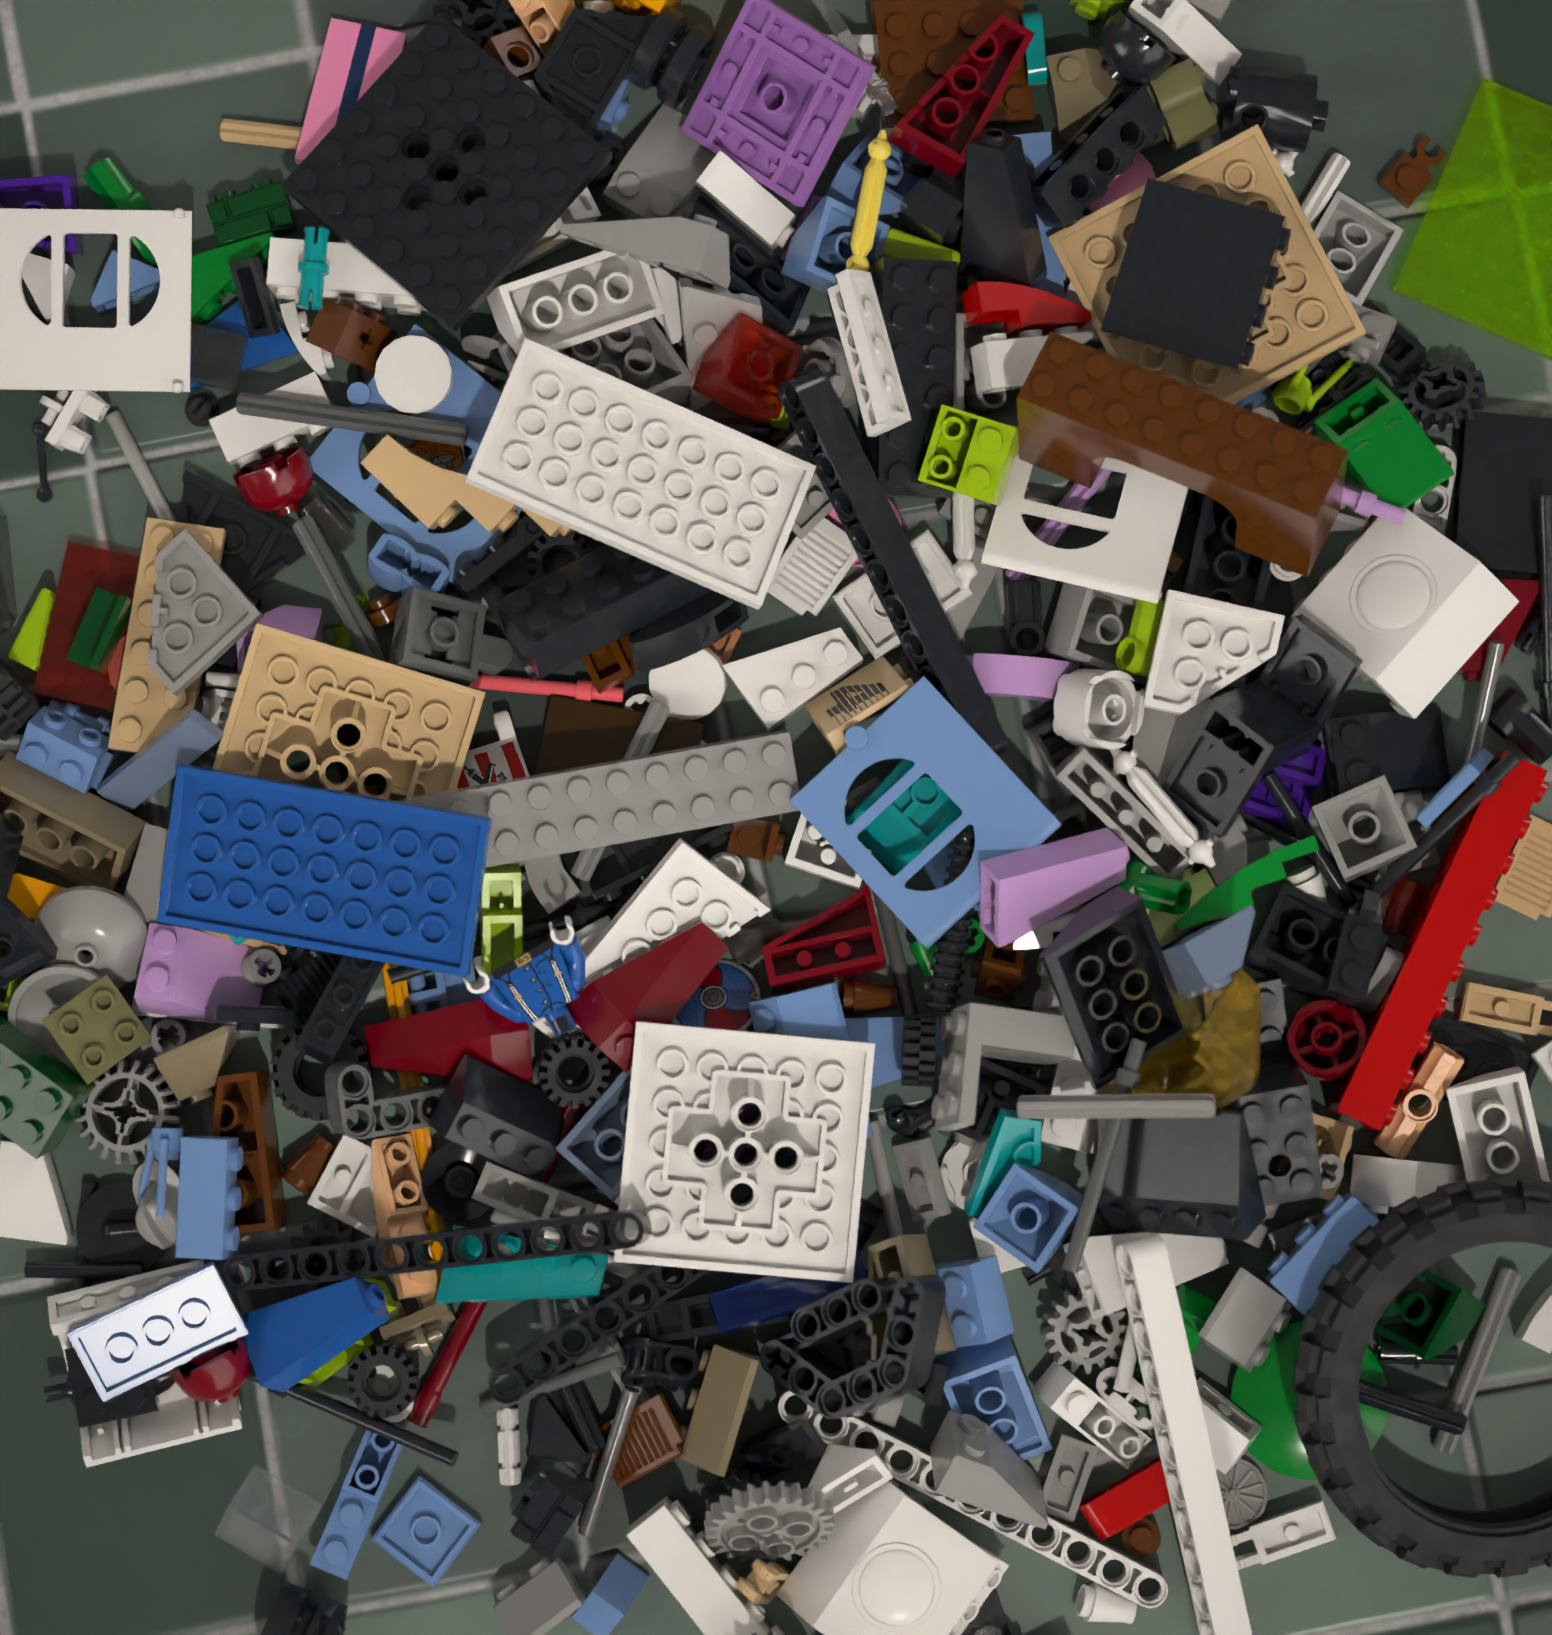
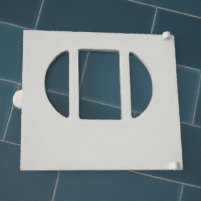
M0 208V390L190 392L192 211H185L182 208H176L174 211ZM66 234H116L118 236L116 327L87 328L64 326ZM50 235L51 322L49 325H46L35 316L25 300L22 289V272L26 259L32 249L41 240ZM132 237L138 238L150 249L160 273V288L156 302L146 317L134 326L130 325Z
M1018 447L1000 506L997 505L981 563L1158 604V600L1162 598V585L1189 488L1126 462L1105 458L1102 469L1126 474L1115 518L1109 519L1024 499L1033 464L1019 459ZM1021 515H1033L1107 532L1108 534L1097 543L1084 548H1057L1036 538L1026 527Z

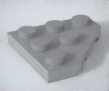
M187 529L180 532L156 555V594H153L151 626L153 627L152 649L149 650L148 666L172 694L176 696L180 695L252 629L256 623L265 617Z

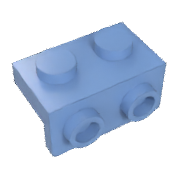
M43 706L28 722L15 759L86 794L92 787L103 755L109 750V737L101 734L95 728L87 727L67 717L59 710Z

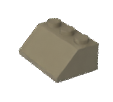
M716 1341L712 1350L704 1348L698 1370L705 1373L701 1388L693 1386L686 1408L694 1411L690 1425L682 1424L680 1428L685 1438L684 1441L679 1443L683 1450V1455L680 1456L681 1460L725 1477L759 1364V1354Z

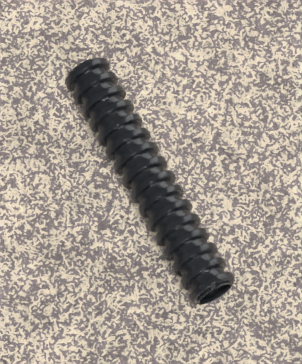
M967 825L955 837L954 842L950 843L949 847L953 849V852L947 858V860L951 861L950 867H946L945 872L949 873V877L944 879V885H948L956 880L964 872L971 860L975 845L973 825ZM971 908L934 943L937 946V951L932 952V958H935V963L930 965L933 975L928 977L931 988L926 989L929 1000L924 1001V1007H927L929 1010L950 1013L952 1009L959 1007L956 1006V1001L961 999L958 988L963 987L960 976L965 975L962 964L967 963L964 951H969L966 939L971 938L968 927L973 926L970 914H975L974 908Z

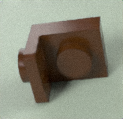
M759 819L733 822L734 829L731 830L726 852L772 863L774 855L782 856L787 833L779 832L781 823L777 822L772 823Z

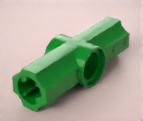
M110 157L96 162L83 176L107 210H153L137 188L133 189ZM132 237V243L147 263L158 269L157 262L150 249L141 240Z
M1129 861L1126 863V880L1095 896L1100 897L1118 886L1141 897L1145 908L1175 915H1184L1190 906L1192 888L1188 881L1156 875L1147 865L1138 861Z

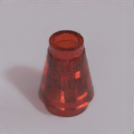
M1404 876L1388 892L1383 929L1405 936L1407 928L1410 927L1427 897L1424 894L1426 884Z

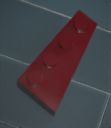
M1001 14L894 126L887 140L955 178L966 162L967 143L983 131L1035 33Z

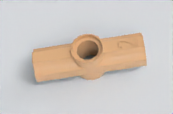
M1434 1042L1413 1075L1407 1089H1401L1400 1098L1396 1103L1398 1109L1395 1117L1389 1126H1382L1374 1140V1144L1394 1158L1405 1159L1426 1123L1435 1117L1438 1111V1104L1444 1096L1446 1088L1450 1086L1463 1065L1464 1058L1447 1046ZM1417 1094H1423L1430 1098L1426 1106L1422 1108H1413L1408 1103Z

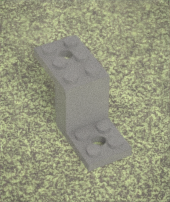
M1043 952L1039 954L1037 960V974L1041 975L1040 989L1036 992L1033 1000V1012L970 1002L952 1009L950 1013L946 1012V1016H943L939 1027V1037L943 1040L942 1056L938 1057L935 1067L936 1079L940 1080L938 1095H935L931 1107L932 1118L936 1119L935 1130L950 1132L974 1125L981 1056L1044 1066L1074 1058L1075 1042L1040 955Z

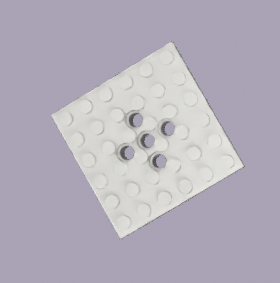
M636 1021L618 1211L640 1210L650 1218L652 1228L649 1238L644 1243L628 1249L615 1250L614 1262L853 1283L875 1043ZM745 1103H754L760 1108V1116L752 1124L742 1123L738 1119V1111ZM704 1139L713 1141L717 1147L716 1154L709 1160H700L694 1154L695 1145ZM742 1143H750L756 1148V1157L748 1164H741L734 1158L735 1149ZM788 1146L796 1152L795 1162L789 1167H779L774 1162L775 1153L781 1147ZM739 1183L748 1184L753 1190L751 1199L744 1204L735 1203L730 1197L731 1189ZM626 1218L622 1223V1232L627 1238L635 1239L638 1235V1225L634 1220Z

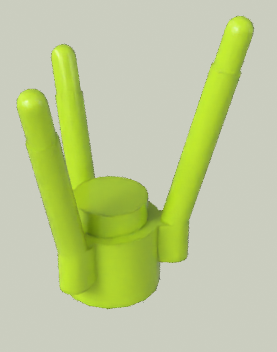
M1349 358L1313 393L1311 381L1304 376L1308 365L1291 374L1290 377L1288 375L1280 379L1272 393L1275 405L1280 410L1291 415H1298L1303 409L1311 412L1316 401L1354 365L1355 361Z

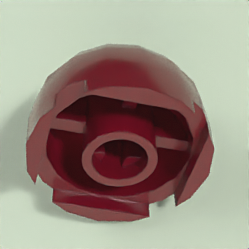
M297 445L281 453L273 452L262 457V461L254 466V470L252 467L240 468L232 477L243 499L253 508L263 512L277 510L278 515L282 516L300 508L298 500L308 494L313 484V469L305 447L299 448Z
M1330 999L1313 1001L1299 1009L1294 1016L1295 1019L1291 1023L1290 1029L1288 1028L1287 1040L1290 1056L1297 1062L1300 1070L1309 1077L1322 1081L1339 1080L1349 1075L1356 1068L1367 1044L1365 1025L1358 1013L1351 1007L1347 1008L1344 1005L1337 1004V1001Z
M242 1336L170 1370V1373L182 1392L194 1400L201 1402H228L239 1394V1388L245 1383L251 1371V1361L245 1340Z

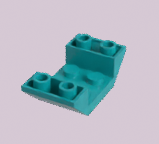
M901 759L869 795L865 794L845 816L846 824L851 825L914 767V762ZM923 774L861 831L857 838L867 849L872 850L871 853L897 875L934 841L962 811L928 774Z

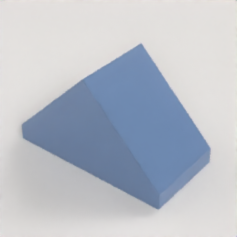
M114 250L111 251L90 300L93 308L100 315L117 308L118 252ZM131 258L130 302H133L159 291L160 273L159 269Z
M617 1553L585 1597L583 1605L575 1611L571 1618L594 1635H608L625 1615L646 1583L649 1575Z

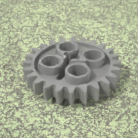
M764 1481L761 1488H755L753 1485L748 1484L747 1491L744 1492L732 1489L733 1497L719 1496L720 1503H711V1511L705 1512V1537L708 1539L709 1547L715 1546V1553L717 1554L725 1552L727 1559L738 1555L739 1562L742 1563L749 1558H754V1562L756 1559H769L771 1563H775L779 1557L791 1561V1555L795 1553L800 1556H806V1548L818 1550V1542H828V1535L834 1533L833 1526H835L831 1500L825 1499L823 1492L814 1494V1487L812 1486L801 1490L800 1483L798 1482L790 1487H785L784 1481H780L776 1486L770 1487V1484Z

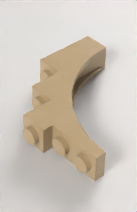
M388 434L361 462L378 481L429 529L435 530L438 526L443 529L450 524L459 513L455 508L460 504L488 532L494 534L499 529L504 533L519 518L516 511L519 508L526 512L551 537L556 538L559 533L565 537L573 530L465 483L467 475L444 469L418 456L398 439Z

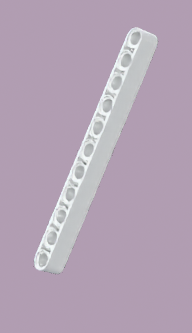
M1155 1233L1117 1246L1116 1260L1200 1635H1252L1169 1255L1163 1240Z
M785 1389L780 1395L778 1401L779 1414L788 1424L805 1417L823 1442L848 1447H856L855 1439L860 1433L872 1432L878 1439L877 1445L873 1450L889 1468L895 1479L1140 1606L1155 1608L1165 1601L1168 1594L1167 1583L1156 1569L1102 1541H1098V1539L1048 1513V1523L1053 1527L1052 1537L1046 1542H1037L1032 1538V1530L1035 1527L1033 1525L1018 1520L1011 1524H1002L996 1519L997 1513L976 1506H968L961 1501L937 1494L935 1488L930 1487L925 1480L927 1473L932 1470L930 1452L860 1416L841 1418L843 1424L840 1430L832 1434L826 1433L820 1427V1420L823 1417L821 1414L807 1404V1409L804 1413L796 1416L791 1415L786 1411L784 1404L790 1396L795 1394ZM898 1450H906L913 1457L912 1464L904 1470L895 1469L890 1463L892 1454ZM1081 1541L1088 1545L1087 1555L1081 1560H1071L1067 1556L1068 1547L1073 1542ZM1114 1559L1123 1563V1572L1119 1577L1110 1579L1103 1575L1102 1570L1106 1562ZM1146 1578H1154L1159 1584L1158 1591L1151 1597H1144L1138 1593L1140 1582Z

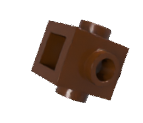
M988 937L983 955L975 954L971 967L970 977L977 978L974 994L1012 1004L1016 988L1023 990L1029 970V967L1023 966L1026 949L1013 950L1012 943L997 947Z

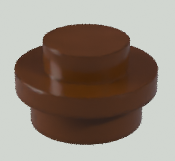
M388 593L380 594L367 603L369 608L364 614L368 620H372L375 627L385 625L395 620L397 601L400 598L399 596L390 597Z
M1142 1518L1122 1530L1121 1541L1123 1547L1130 1555L1137 1558H1146L1158 1550L1161 1543V1533L1153 1521Z

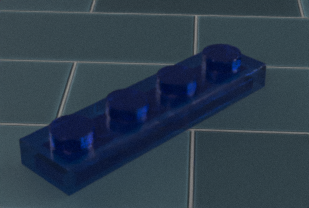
M856 1249L853 1283L860 1279L868 1278L859 1249ZM770 1275L709 1294L707 1299L719 1334L723 1335L794 1313L798 1309L852 1283Z

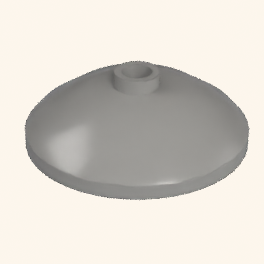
M76 886L58 892L41 907L34 924L58 948L56 959L46 963L43 967L55 964H72L85 967L100 976L107 974L117 989L127 985L139 975L149 927L140 910L130 900L115 891L103 887ZM81 950H88L93 955H86Z
M55 964L43 967L30 974L16 989L8 1009V1022L78 1073L42 1023V1020L49 1015L48 1011L60 1003L64 1005L102 976L90 969L72 964Z

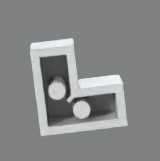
M801 813L785 865L859 890L862 878Z
M1353 1154L1350 1194L1360 1203H1364L1370 1212L1388 1214L1389 1207H1395L1413 1196L1420 1198L1435 1192L1438 1186L1463 1180L1464 1166Z

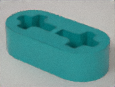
M1041 12L1021 13L1022 25L1035 33L1025 52L1027 86L1046 85L1047 64Z

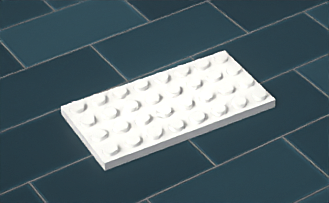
M525 338L465 483L759 610L767 594L816 466Z

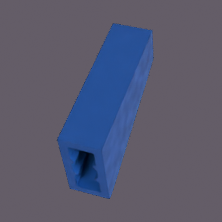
M354 1277L242 1314L241 1316L248 1328V1334L244 1335L243 1338L260 1387L286 1392L389 1320L391 1317L385 1304L387 1298L378 1284Z

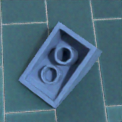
M1009 1335L988 1344L965 1346L934 1358L948 1366L944 1392L953 1412L971 1414L980 1421L985 1422L1022 1460L1052 1450L1051 1443Z

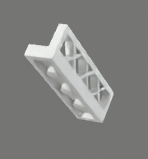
M846 269L836 274L838 284L828 288L827 291L867 436L876 437L912 419L871 272Z

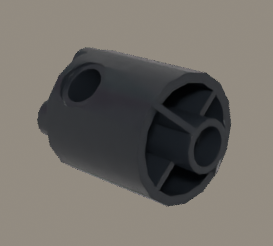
M1239 64V66L1230 65L1227 78V102H1223L1221 110L1220 139L1227 141L1258 124L1271 149L1304 153L1308 145L1310 132H1324L1327 121L1329 101L1316 99L1317 75Z

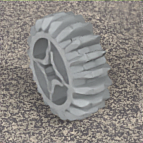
M122 1059L117 1063V1072L111 1067L104 1072L105 1078L100 1075L92 1081L96 1086L82 1106V1108H86V1114L77 1115L75 1122L87 1121L88 1127L82 1129L79 1135L80 1137H87L93 1134L95 1138L88 1144L90 1150H95L101 1144L104 1145L100 1158L108 1159L112 1152L115 1151V1163L123 1164L128 1153L131 1164H138L140 1162V1151L146 1157L147 1137L136 1144H129L130 1135L134 1134L135 1127L139 1122H157L154 1128H168V1123H181L182 1118L177 1115H171V1109L182 1107V1102L169 1101L168 1096L174 1093L170 1087L165 1089L162 1087L166 1082L162 1074L156 1079L153 1078L157 1068L155 1064H149L144 1072H141V1059H134L130 1070L128 1069L126 1059ZM128 1078L127 1087L123 1088L122 1095L117 1101H100L105 1091L112 1084ZM140 1082L153 1092L158 1103V1110L151 1109L143 1104L141 1089H139ZM131 1101L133 1103L131 1108L136 1107L137 1112L145 1113L146 1115L129 1117L125 1121L123 1118L126 1115L121 1116L120 1111L112 1110L111 1107L127 1106ZM99 1113L106 1114L115 1121V1134H118L117 1141L111 1138L103 1129Z

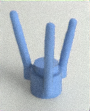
M152 1128V1137H147V1152L140 1178L138 1196L142 1198L147 1190L155 1157V1160H159L156 1195V1218L159 1220L164 1216L168 1160H179L183 1128Z

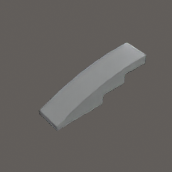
M486 1161L472 1199L527 1221L618 1211L489 1161ZM588 1222L583 1227V1236L586 1241L595 1244L599 1239L598 1228Z

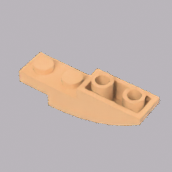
M411 1134L374 1139L371 1149V1168L378 1236L387 1237L427 1232L423 1213L428 1210L422 1191L421 1177ZM429 1243V1245H428V1252H429V1255L433 1258L432 1252H431L430 1243ZM393 1244L390 1249V1257L398 1265H401L404 1260V1252L400 1246ZM436 1270L393 1274L398 1299L432 1294L438 1291L439 1282Z

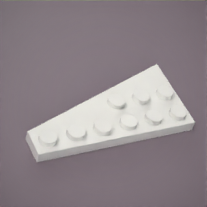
M679 838L584 953L586 957L585 984L601 973L605 975L624 965L625 960L633 956L637 958L654 949L662 940L700 920L722 939L725 936L731 937L741 930L740 927L757 915L760 918L771 909L766 903ZM545 1018L532 1024L550 1038L555 1037L556 1040L562 1038L561 1035L555 1036ZM578 1025L567 1031L569 1036H574V1032L584 1033Z

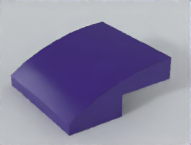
M1313 745L1308 753L1273 769L1307 822L1313 790L1321 786L1327 752L1326 749ZM1260 779L1241 811L1291 827Z

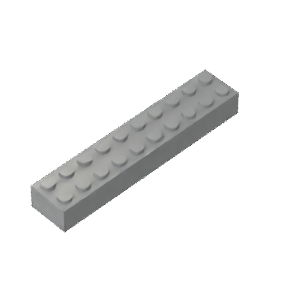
M780 730L398 799L397 801L491 817L492 825L485 866L487 868L799 811L790 802V799L800 790L790 732Z

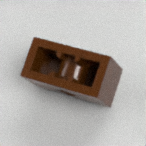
M342 297L338 304L324 298L322 301L323 309L318 310L305 341L375 373L376 362L382 350L393 342L397 331L383 325L385 317L366 308L363 310V306Z

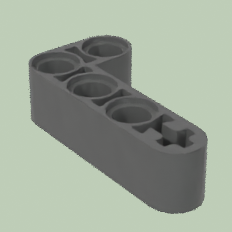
M337 1061L328 1067L324 1079L330 1125L335 1132L352 1139H367L431 1127L428 1125V1122L450 1081L373 1094L371 1076L366 1068L347 1061ZM352 1071L354 1076L352 1086L344 1090L342 1079L347 1072ZM427 1097H431L432 1108L429 1113L423 1115L421 1110L422 1103ZM393 1103L396 1108L393 1119L386 1122L384 1112ZM356 1110L358 1122L353 1128L349 1129L347 1126L348 1115Z

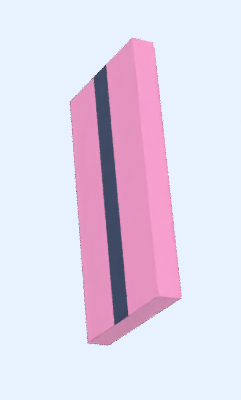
M331 18L295 155L296 164H300L403 52L407 43V33Z

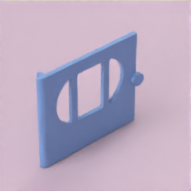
M415 324L406 336H423L439 344L450 357L454 370L453 386L444 401L434 410L418 414L416 417L463 423L468 426L469 432L466 445L472 449V453L457 471L458 473L468 475L502 392L420 326ZM374 377L368 385L362 382H355L347 390V397L352 403L350 406L352 408L387 413L397 410L388 405L379 394ZM333 428L309 458L313 472L391 535L398 536L408 542L416 553L427 554L441 561L450 571L449 582L452 585H455L459 580L456 573L473 559L477 564L482 562L488 554L486 549L504 534L500 529L495 534L488 532L475 518L469 524L456 531L439 534L430 533L429 528L420 520L416 523L377 493L376 489L381 482L372 474L368 479L364 480L360 468V449L367 432ZM400 437L398 440L409 448L415 439ZM519 508L516 513L519 515L522 509Z
M924 676L866 730L860 726L849 728L844 737L848 747L790 799V802L914 934L916 940L927 949L980 901L982 860L1039 846L1061 826L1056 816L1039 801ZM887 759H906L914 762V767L851 825L846 824V796L851 784L863 770L874 763ZM923 774H928L961 809L962 814L896 876H892L858 840L857 836ZM967 825H973L975 834L973 855L964 872L956 880L942 888L930 891H916L905 888V883Z

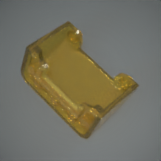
M1241 968L1230 974L1233 981L1221 987L1222 994L1205 1021L1196 1027L1191 1036L1186 1034L1141 1062L1138 1073L1141 1074L1137 1090L1133 1089L1131 1094H1213L1216 1099V1109H1222L1250 1091L1257 1081L1260 1072L1261 991L1257 983ZM1113 1083L1108 1090L1111 1094H1115L1117 1084Z

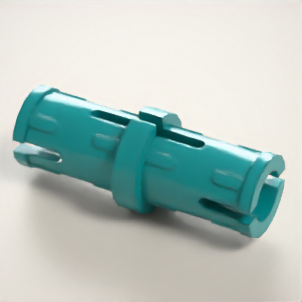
M305 227L303 261L298 263L301 283L297 307L308 309L310 293H313L312 310H322L324 276L329 275L326 255L330 230L319 227L318 241L315 244V227Z

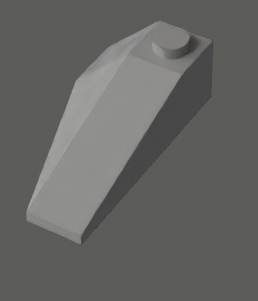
M695 214L693 220L676 216L562 224L560 233L575 241L622 256L627 252L630 257L658 267L661 262L664 263V267L679 272L682 276L728 289L730 284L729 235L716 228L717 221Z

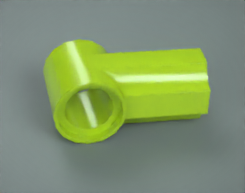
M1137 599L1129 635L1121 640L1116 650L1115 663L1118 669L1148 678L1165 601L1158 600V604Z

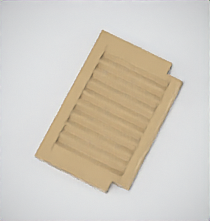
M1529 814L1528 817L1532 818L1529 829L1522 840L1517 839L1512 849V853L1515 854L1514 861L1507 874H1501L1495 885V888L1499 890L1495 902L1536 921L1539 915L1549 919L1552 915V824Z

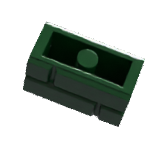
M263 179L251 184L250 191L236 194L235 190L221 192L213 197L214 202L206 204L219 248L272 232L276 238L298 232L287 194L281 187L282 183L280 181L274 183L273 179Z

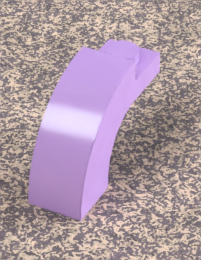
M984 653L966 655L986 696L1054 702L1059 678L1064 674H1070L1079 669L1078 663L1040 657Z

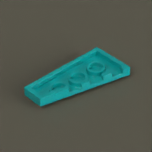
M454 1225V1226H453V1229L468 1228V1227L459 1226V1225ZM506 1235L505 1243L508 1249L518 1252L521 1246L520 1238ZM470 1236L467 1240V1249L470 1254L479 1256L482 1251L481 1242L475 1236ZM547 1244L548 1246H550V1247H552V1248H556V1247H557L556 1245ZM584 1253L443 1269L436 1303L451 1304V1302L464 1301L476 1303L488 1302L489 1300L526 1301L527 1299L548 1298L549 1300L600 1298L609 1258L605 1255Z

